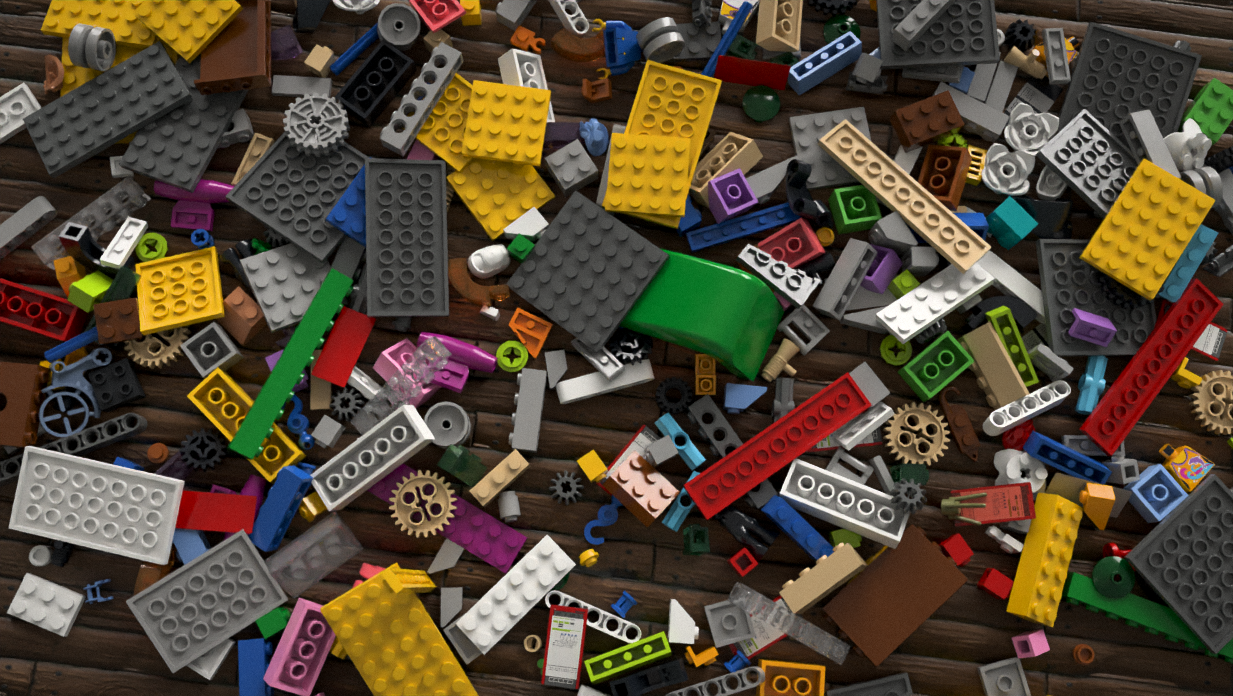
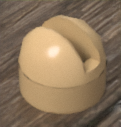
M529 635L524 640V647L529 652H537L542 646V641L537 635ZM535 638H536L537 640H536L535 649H532V648H533V644H534V640H535Z

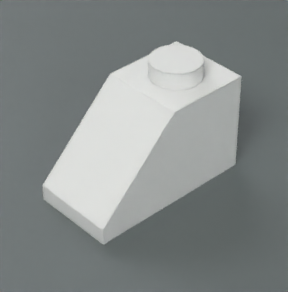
M533 207L503 229L508 239H515L520 233L529 241L534 242L541 238L549 224L538 210Z
M670 599L668 642L694 644V639H698L699 628L695 626L694 620L676 599Z

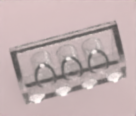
M334 511L267 558L265 562L270 575L293 598H296L359 553L363 548L345 521Z

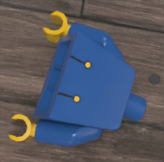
M595 19L592 23H598L600 28H593L592 31L599 32L602 28H606V30H603L606 65L610 67V69H597L596 71L603 70L605 73L603 77L598 79H606L608 75L616 76L627 73L635 65V61L641 59V52L644 51L636 40L638 32L632 31L631 27L623 21H606V23H603L601 19Z

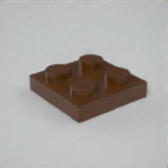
M137 298L93 304L100 345L144 338V335L140 332Z

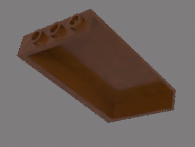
M235 0L242 6L243 10L201 52L200 79L194 80V84L201 95L271 86V0Z
M913 524L903 532L896 549L888 546L822 608L824 612L823 618L830 625L834 623L839 628L837 633L845 641L849 639L854 644L852 649L860 657L864 655L875 668L968 581L956 568L958 566L957 563L949 556L946 558L941 553V547L934 541L930 542L925 537L927 535L925 531L919 526L915 527Z

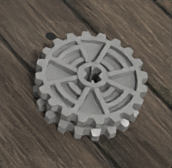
M314 93L313 96L305 94L303 99L298 97L295 99V104H289L290 110H285L284 113L285 117H287L283 119L284 130L287 139L291 140V146H297L298 152L305 151L307 156L315 154L316 157H320L323 153L325 156H328L330 151L336 152L338 151V146L345 144L344 139L349 137L347 131H350V125L348 124L347 112L343 110V104L341 102L337 103L336 98L332 97L330 99L328 94H323L322 96H319L318 93Z

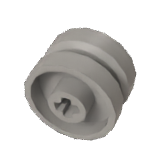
M393 3L386 6L378 18L377 34L380 41L384 39L401 52L410 49L416 43L420 32L418 14L410 6L403 3Z
M670 17L660 18L647 24L636 36L640 48L644 50L643 54L646 61L666 62L678 55L685 47V42L681 34L678 33L677 25L673 18Z
M81 23L75 25L71 31L68 43L71 62L75 66L91 67L99 71L110 69L116 54V42L113 32L107 28L97 26L94 28V26Z
M1204 166L1194 170L1179 172L1180 180L1216 200L1210 209L1217 207L1221 203L1223 186L1216 170Z
M447 401L437 403L428 410L424 417L426 426L435 438L432 443L440 448L449 450L458 448L470 436V418L463 408L455 403ZM448 423L450 427L446 428L444 425Z

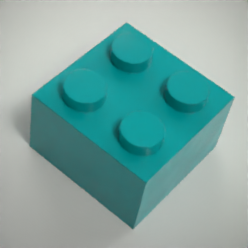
M1011 196L986 218L989 225L988 233L992 234L998 243L1007 250L1021 241L1038 225Z

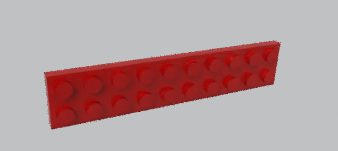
M1197 278L1190 280L1181 297L1172 304L1079 429L1107 456H1112L1224 305Z
M847 372L684 484L683 487L704 518L708 520L872 405Z

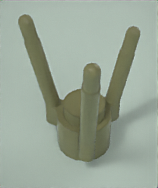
M987 493L942 499V515H948L949 519L980 526L981 522L958 516L957 514H960L961 508H985L986 504L960 503V501L986 497Z

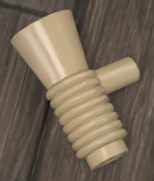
M1013 46L1003 61L1019 67L1020 70L1036 79H1042L1047 73L1045 65L1035 60L1040 54L1036 49L1029 56H1026L1017 47Z
M784 338L777 353L774 354L762 370L761 376L766 381L771 382L784 370L793 377L796 370L787 362L800 349L793 342Z

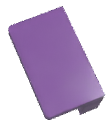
M1076 308L1072 310L1076 320L1068 331L1070 336L1107 347L1117 332L1108 318Z

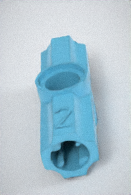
M1088 356L1085 372L1080 377L1078 383L1080 393L1075 411L1080 414L1090 415L1097 406L1099 396L1104 391L1106 382L1103 377L1108 360L1105 356Z
M669 412L654 423L664 436H670L679 452L678 454L691 471L706 460L691 442L688 434L683 432ZM675 438H684L685 445L682 447L677 446Z
M694 470L687 482L700 473ZM684 487L661 522L675 532L678 531L695 504ZM682 496L690 498L691 503L688 507L681 505L680 498Z

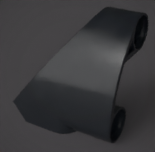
M297 0V8L293 17L294 32L314 33L331 0Z
M792 159L788 163L786 170V195L791 210L795 215L814 220L817 225L832 229L834 222L831 221V212L821 200L814 201L807 189L806 181L812 171L811 165L797 159Z
M1026 195L1011 196L1038 223L1031 230L1040 239H1071L1073 225L1070 217L1073 200L1056 198L1055 201L1035 200Z

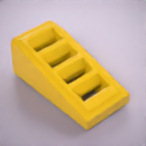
M968 145L971 157L979 160V163L971 161L970 165L977 166V169L970 167L969 171L975 172L976 175L968 173L965 182L977 186L981 182V173L984 169L987 150ZM971 152L981 154V157L973 155Z

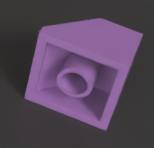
M740 168L708 182L709 208L718 224L747 212L758 203Z
M870 244L878 253L860 286L868 291L883 294L903 263L893 249Z

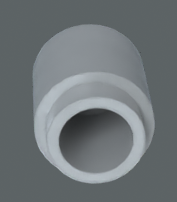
M515 491L500 493L498 499L500 519H505V522L517 521V517L521 516L518 496L515 495Z

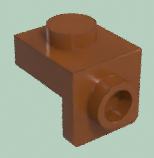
M609 78L590 82L588 79L582 80L581 93L589 102L595 103L612 99V85Z

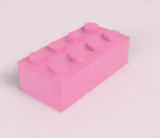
M302 598L298 599L263 678L269 686L301 696H310L336 637L320 611L323 605Z

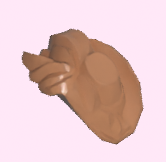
M47 55L45 56L46 80L43 86L45 94H48L50 91L55 93L61 90L64 78L62 63L57 57Z

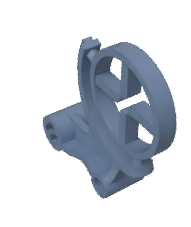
M95 348L89 355L66 366L61 361H54L50 364L49 369L52 372L51 385L41 390L42 393L47 392L49 397L41 404L38 414L40 424L45 431L57 437H67L80 432L86 426L89 416L100 418L101 409L94 389L83 377V372L109 364L112 354L108 349ZM98 352L105 355V358L102 359L103 362L96 360V355H99ZM56 364L60 365L59 371L55 370ZM68 386L77 390L75 393H53L51 389ZM81 392L89 398L94 411H89L86 402L79 396ZM61 395L72 396L79 400L83 406L67 411V415L84 412L82 424L74 431H71L68 418H63L66 434L55 433L45 424L46 421L60 418L61 414L43 417L46 404L55 397L57 398L60 411H65Z

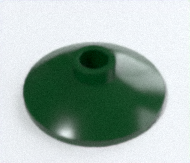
M836 15L825 23L823 36L827 44L849 31L859 39L861 31L858 23L853 18L846 15Z
M1108 556L1099 560L1094 566L1092 581L1097 591L1102 595L1115 599L1122 598L1133 589L1135 573L1132 566L1126 560L1116 556ZM1116 574L1119 575L1117 582L1114 581V575Z

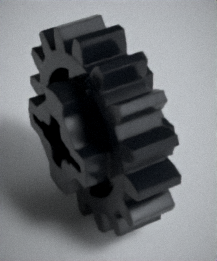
M621 328V333L615 332V337H611L610 351L618 361L623 360L624 365L628 362L634 365L635 361L641 364L642 358L648 359V354H652L653 340L651 336Z
M201 428L200 433L193 430V436H185L187 442L181 441V446L183 447L180 449V454L183 455L181 457L182 461L187 462V468L194 466L195 472L199 468L206 472L208 467L215 470L214 465L221 466V459H226V453H224L227 451V445H224L225 439L220 438L219 432L213 434V429L211 428L208 432ZM203 445H205L204 456L202 454Z

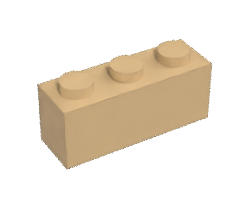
M515 449L478 482L470 492L483 507H487L531 466Z

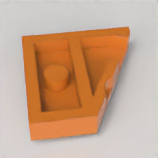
M517 307L509 327L532 357L537 359L553 324Z

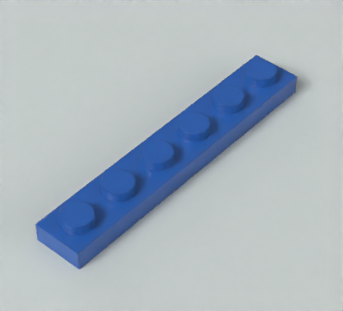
M785 203L686 233L685 236L691 253L793 223L802 218V216L795 215L789 203Z

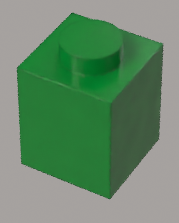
M519 233L508 246L507 251L509 256L521 264L522 262L524 263L533 251L535 244Z
M278 607L255 621L263 637L270 639L285 630L291 613L288 609H284V607Z

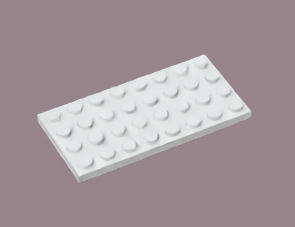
M25 446L9 529L166 565L169 560L185 481L38 447Z

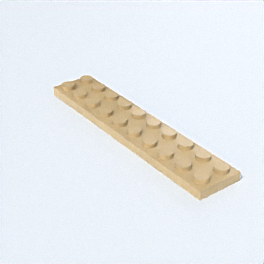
M846 119L819 140L818 145L888 208L893 212L897 211L906 224L962 274L968 271L991 249L988 243Z

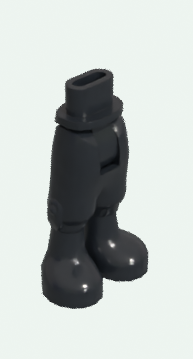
M252 239L241 241L235 245L243 259L254 256L252 251L255 248L252 247ZM234 248L227 249L221 254L220 260L234 268L237 280L241 281L248 292L255 298L240 265L237 251Z
M730 505L714 515V519L718 520L720 525L737 542L746 544L752 550V556L757 562L761 560L769 549L767 546L770 547L780 534L776 529L767 530L763 528L754 517H750ZM749 532L756 534L767 546L753 538Z

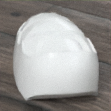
M1046 165L1037 182V196L1044 201H1055L1056 198L1062 196L1068 185Z
M497 244L477 250L468 258L467 264L473 275L480 279H485L505 270L510 265V257L505 246Z

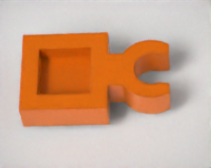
M520 25L510 40L512 45L525 51L532 48L539 55H541V49L537 48V45L546 46L544 39H535V32Z

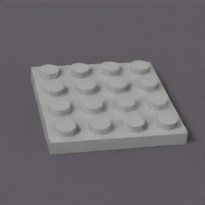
M864 107L789 118L795 156H798V160L809 163L812 168L811 174L806 181L808 190L860 183L818 145V142L845 119L871 141Z
M292 243L240 260L242 270L271 333L299 324L331 268L328 259L321 263ZM344 297L341 303H343L346 307L348 306V302Z

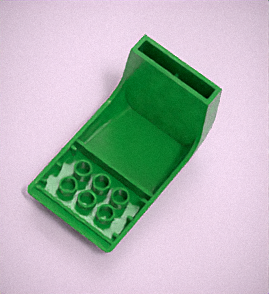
M661 249L670 256L619 326L704 353L720 362L735 376L754 382L784 314L782 306L771 289L756 276L743 270Z

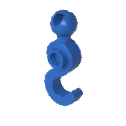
M293 395L290 401L295 403V408L290 413L287 426L291 432L299 434L298 443L300 448L309 450L314 446L315 440L313 436L306 432L309 428V420L300 414L303 409V403L299 397ZM285 401V403H284V405L282 406L281 409H284V407H285V405H286V403H287L286 401Z
M613 495L611 496V504L604 505L599 509V520L590 521L584 529L586 540L593 545L602 544L604 538H593L590 534L591 529L595 526L605 527L614 524L618 518L617 508L623 506Z

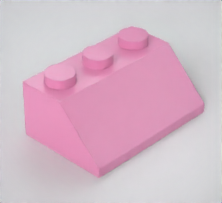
M407 338L383 351L373 366V369L410 405H413L415 409L428 401L442 387L423 380V375L430 360Z

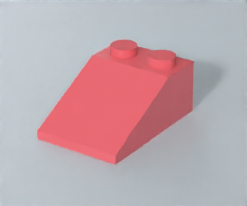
M408 0L411 8L418 14L420 21L433 33L466 14V11L457 0Z
M805 218L796 220L754 246L770 254L772 259L788 263L787 266L792 269L808 261L815 260L826 253L808 219Z

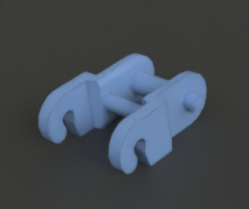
M111 579L97 581L92 586L87 584V587L83 588V590H87L88 600L85 603L93 604V601L97 600L98 602H104L114 599L113 596L108 598L100 596L99 587L104 583L111 582ZM93 588H96L97 598H93Z

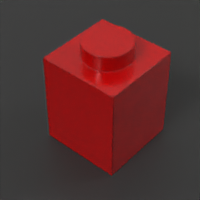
M959 533L952 534L939 544L943 555L946 558L948 556L951 557L960 567L971 561L969 557L974 555Z
M745 547L741 548L727 560L739 577L745 576L758 565V562Z
M986 568L977 586L996 599L1005 600V598L1011 595L1014 581L994 568Z

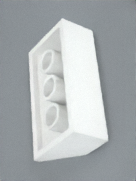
M512 48L498 58L503 84L548 90L540 55ZM551 101L546 127L556 125Z

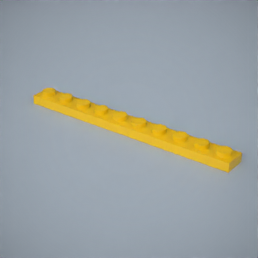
M388 568L381 574L385 579L382 583L390 593H426L433 591L437 587L427 573L422 570Z

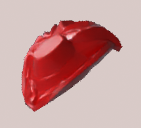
M1029 419L1005 431L1002 438L1004 448L1022 451V447L1031 432L1035 431L1033 420Z

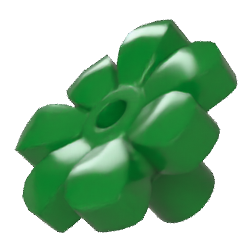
M253 238L251 241L252 247L257 249L254 255L272 250V245L267 242L264 244V241Z

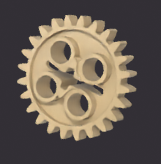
M190 325L156 332L157 335L171 344L169 347L156 337L148 334L144 335L146 338L142 342L141 339L124 341L127 344L124 349L129 352L128 356L137 364L140 363L143 367L148 365L151 369H154L156 365L161 369L163 363L170 366L171 359L177 362L176 356L184 355L181 352L182 348L180 345L190 339L186 336L191 334V331L187 329ZM174 331V334L169 337V334ZM161 347L160 351L155 353L156 349Z
M1222 370L1200 376L1203 378L1200 385L1191 387V390L1195 393L1189 395L1190 398L1194 399L1189 405L1195 407L1191 413L1198 414L1195 420H1202L1201 427L1208 425L1207 431L1215 430V434L1223 433V435L1233 434V418L1230 416V411L1233 414V375H1231L1230 371L1223 373Z
M912 402L910 408L907 404H904L902 409L899 407L895 409L897 414L894 413L891 417L892 420L885 422L889 425V427L883 429V431L888 432V435L884 436L883 439L889 440L885 447H892L889 454L896 453L895 460L902 458V465L909 461L911 468L916 463L918 468L923 467V462L926 466H929L931 461L934 463L938 461L936 456H944L941 450L948 449L944 445V443L950 442V439L945 438V435L949 434L950 431L944 430L948 423H941L944 416L937 417L938 410L931 412V405L924 409L923 403L918 404L916 407L915 402ZM908 417L914 419V427L908 424ZM926 426L932 427V435L926 432ZM917 431V432H918L917 435H918L920 438H917V439H916V438H915L916 435H915L913 432ZM900 435H904L907 438L906 445L900 442ZM926 439L932 440L933 443L931 444V443H930L929 441H927ZM919 443L925 446V453H921L918 450Z
M418 470V476L411 472L409 480L403 476L404 484L396 483L399 490H392L396 497L389 498L390 501L394 502V505L390 506L389 509L395 510L391 518L398 517L395 525L403 524L401 531L404 532L406 529H409L408 535L410 536L416 531L417 538H420L422 532L425 538H428L430 531L434 536L437 535L436 529L444 531L442 525L444 523L450 525V522L447 520L448 517H455L450 513L451 510H457V507L452 505L457 499L451 498L455 490H448L452 484L450 482L443 484L446 478L443 476L438 480L437 472L431 477L429 470L426 471L425 475H423L421 470ZM433 485L434 493L426 496L424 492L426 486ZM416 487H419L422 499L428 501L425 507L431 517V521L427 520L424 508L419 507L421 499L417 494ZM408 493L415 495V500L411 504H407L405 501ZM435 504H440L442 507V511L438 515H433L432 507ZM416 512L422 514V520L419 523H414L412 519Z

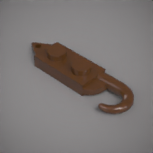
M945 386L938 393V401L945 415L944 418L948 423L960 454L963 453L972 461L977 462L978 448L981 445L968 415L962 406H949L945 397L948 391H953L958 396L961 393L954 386Z

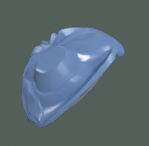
M590 119L585 124L580 121V136L585 139L588 151L593 156L602 155L609 143L607 128L604 124L598 122L597 119Z

